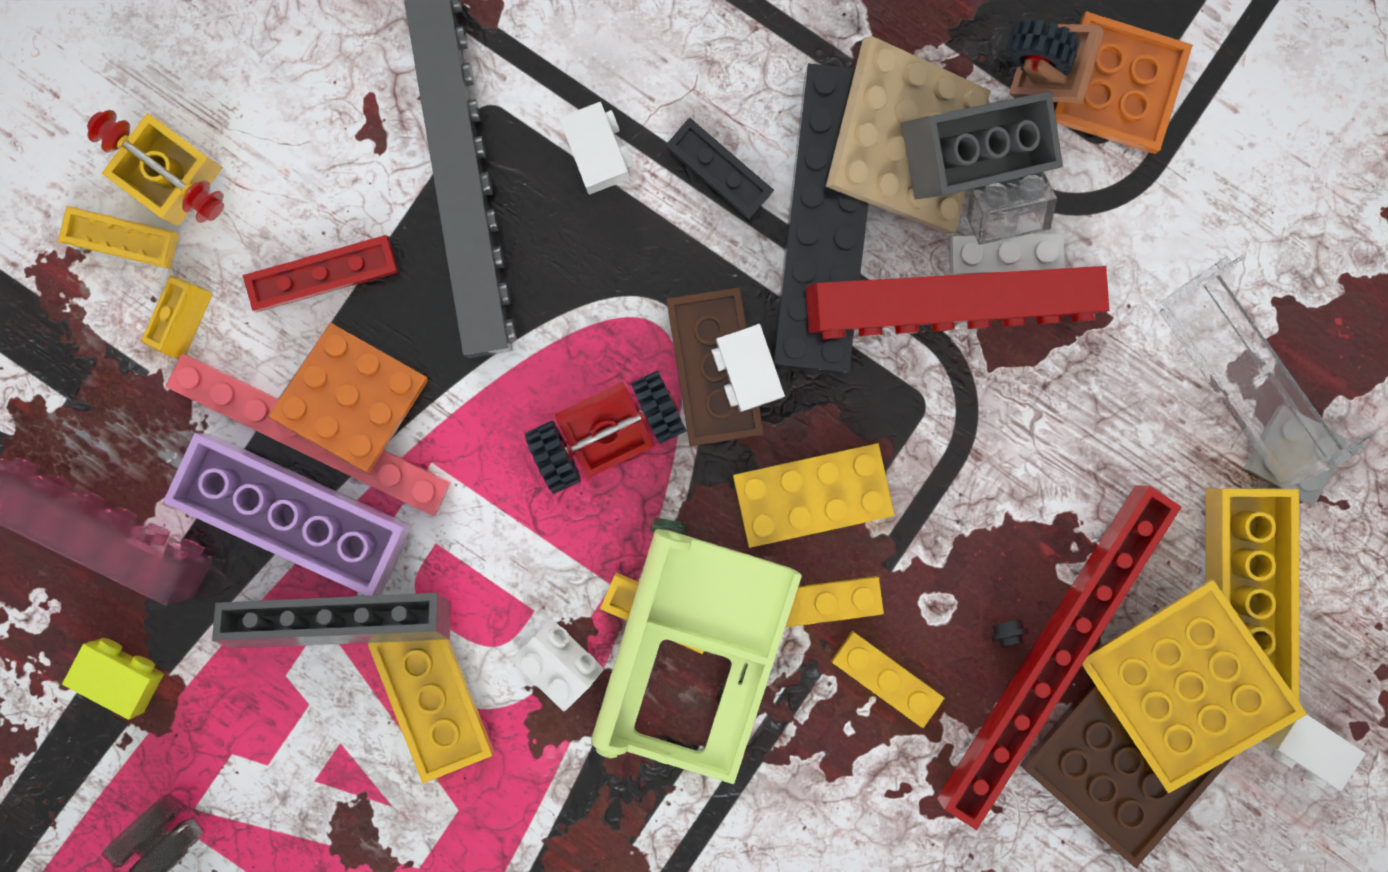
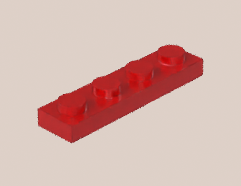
M384 235L242 276L252 311L261 312L399 273L390 237Z

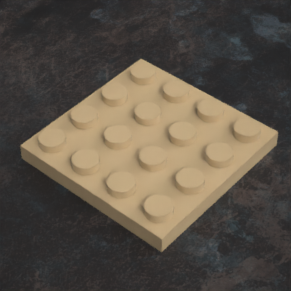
M873 36L864 38L826 187L943 233H956L966 190L944 196L915 200L901 123L988 104L991 90Z

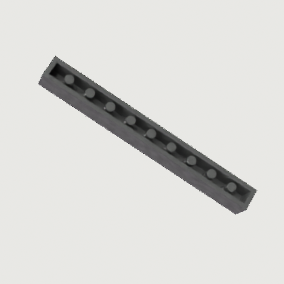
M404 0L463 356L474 358L513 351L511 342L517 341L516 327L513 319H507L505 305L511 304L510 291L507 282L501 283L499 268H505L504 255L501 245L495 246L493 232L499 231L498 219L495 209L489 210L487 195L493 194L489 172L483 173L481 159L487 158L483 136H477L475 122L481 121L477 100H471L469 86L474 85V76L470 62L465 63L463 49H468V40L465 27L459 26L457 13L462 12L461 0Z

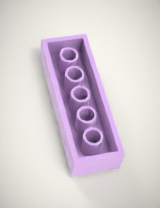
M194 433L163 501L164 504L366 596H377L382 593L412 528V525L215 435L206 433Z

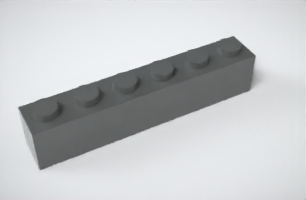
M438 593L215 603L212 641L229 648L449 640L451 602Z

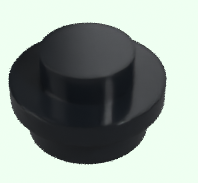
M1022 620L1004 622L992 626L994 635L991 636L992 642H1000L1001 648L1023 644L1022 637L1029 635L1028 628H1024Z

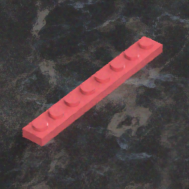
M181 354L165 386L432 516H436L452 483L386 450L383 451L368 475L271 420L268 415L278 402V398L187 354Z

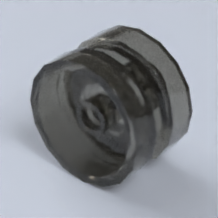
M168 793L124 829L105 848L101 855L114 869L124 867L139 856L140 859L128 872H169L189 853L188 850L206 831L194 818L183 820L170 831L168 828L180 816L182 806Z

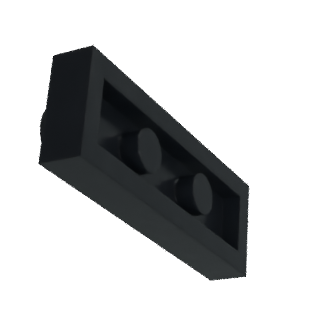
M690 117L665 145V148L748 220L756 214L774 193L773 188Z

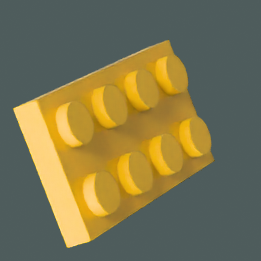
M879 443L733 475L749 548L895 516Z
M450 639L368 643L422 784L493 756L494 750Z

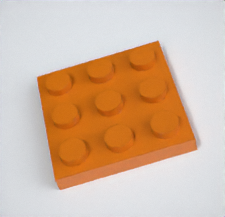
M1085 12L1081 18L1080 25H1099L1104 30L1103 38L1083 103L1055 102L1056 124L1149 153H1158L1161 150L1193 45Z
M330 323L268 416L271 420L369 475L427 384L428 379L426 376Z

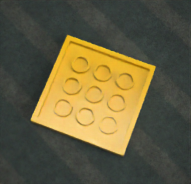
M1213 579L1093 650L1082 664L1168 793L1307 715Z

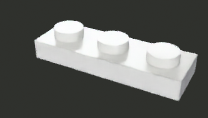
M1064 233L952 236L950 238L951 275L1065 268Z

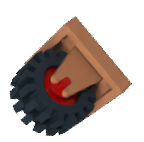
M1026 19L1025 22L1019 20L1017 23H1014L1004 52L1005 60L1011 62L1012 66L1017 67L1009 94L1015 99L1051 91L1053 102L1083 103L1104 30L1099 25L1058 24L1054 22L1046 24L1045 20L1040 19L1037 22H1034L1032 19Z

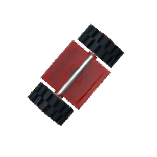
M658 370L631 382L642 410L640 407L636 408L624 382H621L555 414L556 420L567 439L566 442L552 420L524 433L534 462L553 494L581 482L578 468L572 457L574 455L585 475L589 478L654 447V443L644 424L646 418L659 444L687 431L679 416V409L670 390H667Z

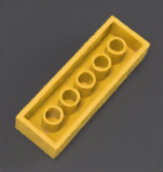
M1205 488V583L1211 579L1215 581L1299 701V489Z

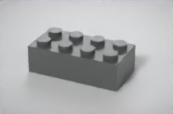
M1051 91L901 123L915 200L944 196L1063 167Z

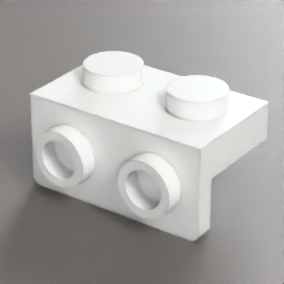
M549 619L511 659L564 712L593 684L603 671V667L594 657L587 653L553 619Z

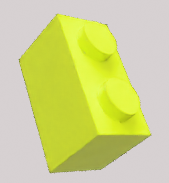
M101 638L83 644L62 685L128 720L144 713L165 673L155 669V664L151 660L142 656L132 657L121 651L122 646L113 640Z

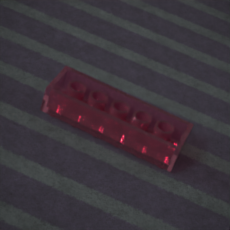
M0 458L1 526L165 606L194 598L213 559L202 553L204 550L202 546L184 539L182 542H179L169 537L171 532L168 529L157 524L149 523L147 526L136 521L137 515L121 507L112 509L102 504L104 499L99 495L84 490L79 493L69 488L71 483L64 478L48 474L46 477L36 472L37 466L29 461L20 458L8 461Z

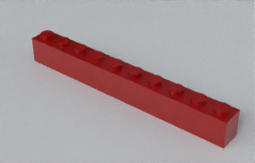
M1134 486L936 798L944 810L975 830H978L1182 506L1151 486Z

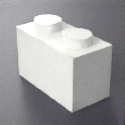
M600 101L559 117L589 195L630 179L627 168L632 167L633 163L626 145L618 147L614 133L620 130L612 110L605 112Z
M760 324L716 339L718 348L711 351L718 371L726 370L730 384L724 385V389L731 407L738 405L739 411L743 412L785 397Z
M1309 715L1300 718L1262 741L1274 749L1271 755L1273 758L1291 769L1295 764L1306 770L1302 777L1323 790L1328 784L1342 791L1366 754Z

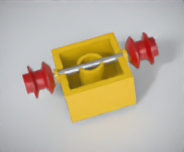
M113 110L97 112L90 118L87 124L88 139L91 142L102 140L101 148L106 153L119 149L101 174L161 219L180 226L189 212L193 210L197 211L196 221L199 223L207 220L213 221L221 214L224 209V203L222 202L224 194L221 191L210 193L209 190L211 183L223 167L165 123L146 113L130 134V123L126 120L116 122L117 114Z

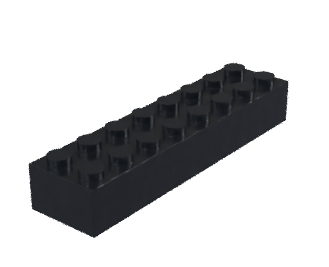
M808 63L805 72L772 357L776 368L846 375L850 372L854 330L845 331V338L822 339V332L809 333L806 287L816 283L860 281L869 203L826 187L855 68Z

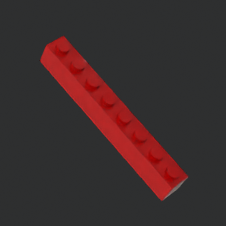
M1107 266L816 283L806 287L809 333L822 332V339L845 338V331L859 330V337L882 335V328L895 327L896 334L918 333V326L931 325L932 332L955 330L954 323L966 322L967 329L990 328V321L1002 320L1003 327L1026 325L1025 318H1037L1038 325L1061 323L1060 316L1072 315V322L1094 321L1095 313L1110 311Z

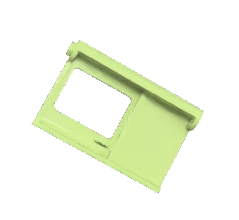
M663 529L655 530L591 738V744L596 747V752L608 758H616L618 755L630 752L734 784L802 575L789 567ZM663 640H671L730 659L732 663L706 746L701 751L650 737L635 730V722L659 645Z

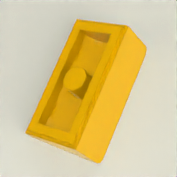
M170 275L143 334L141 343L178 359L181 354H187L212 298V293Z

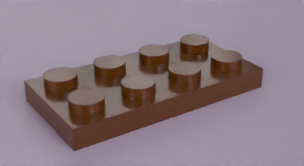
M740 287L666 299L689 445L696 446L764 435L759 406L743 412L739 411L738 405L730 406L724 389V385L730 384L726 370L718 371L711 351L718 348L716 344L717 338L746 329Z

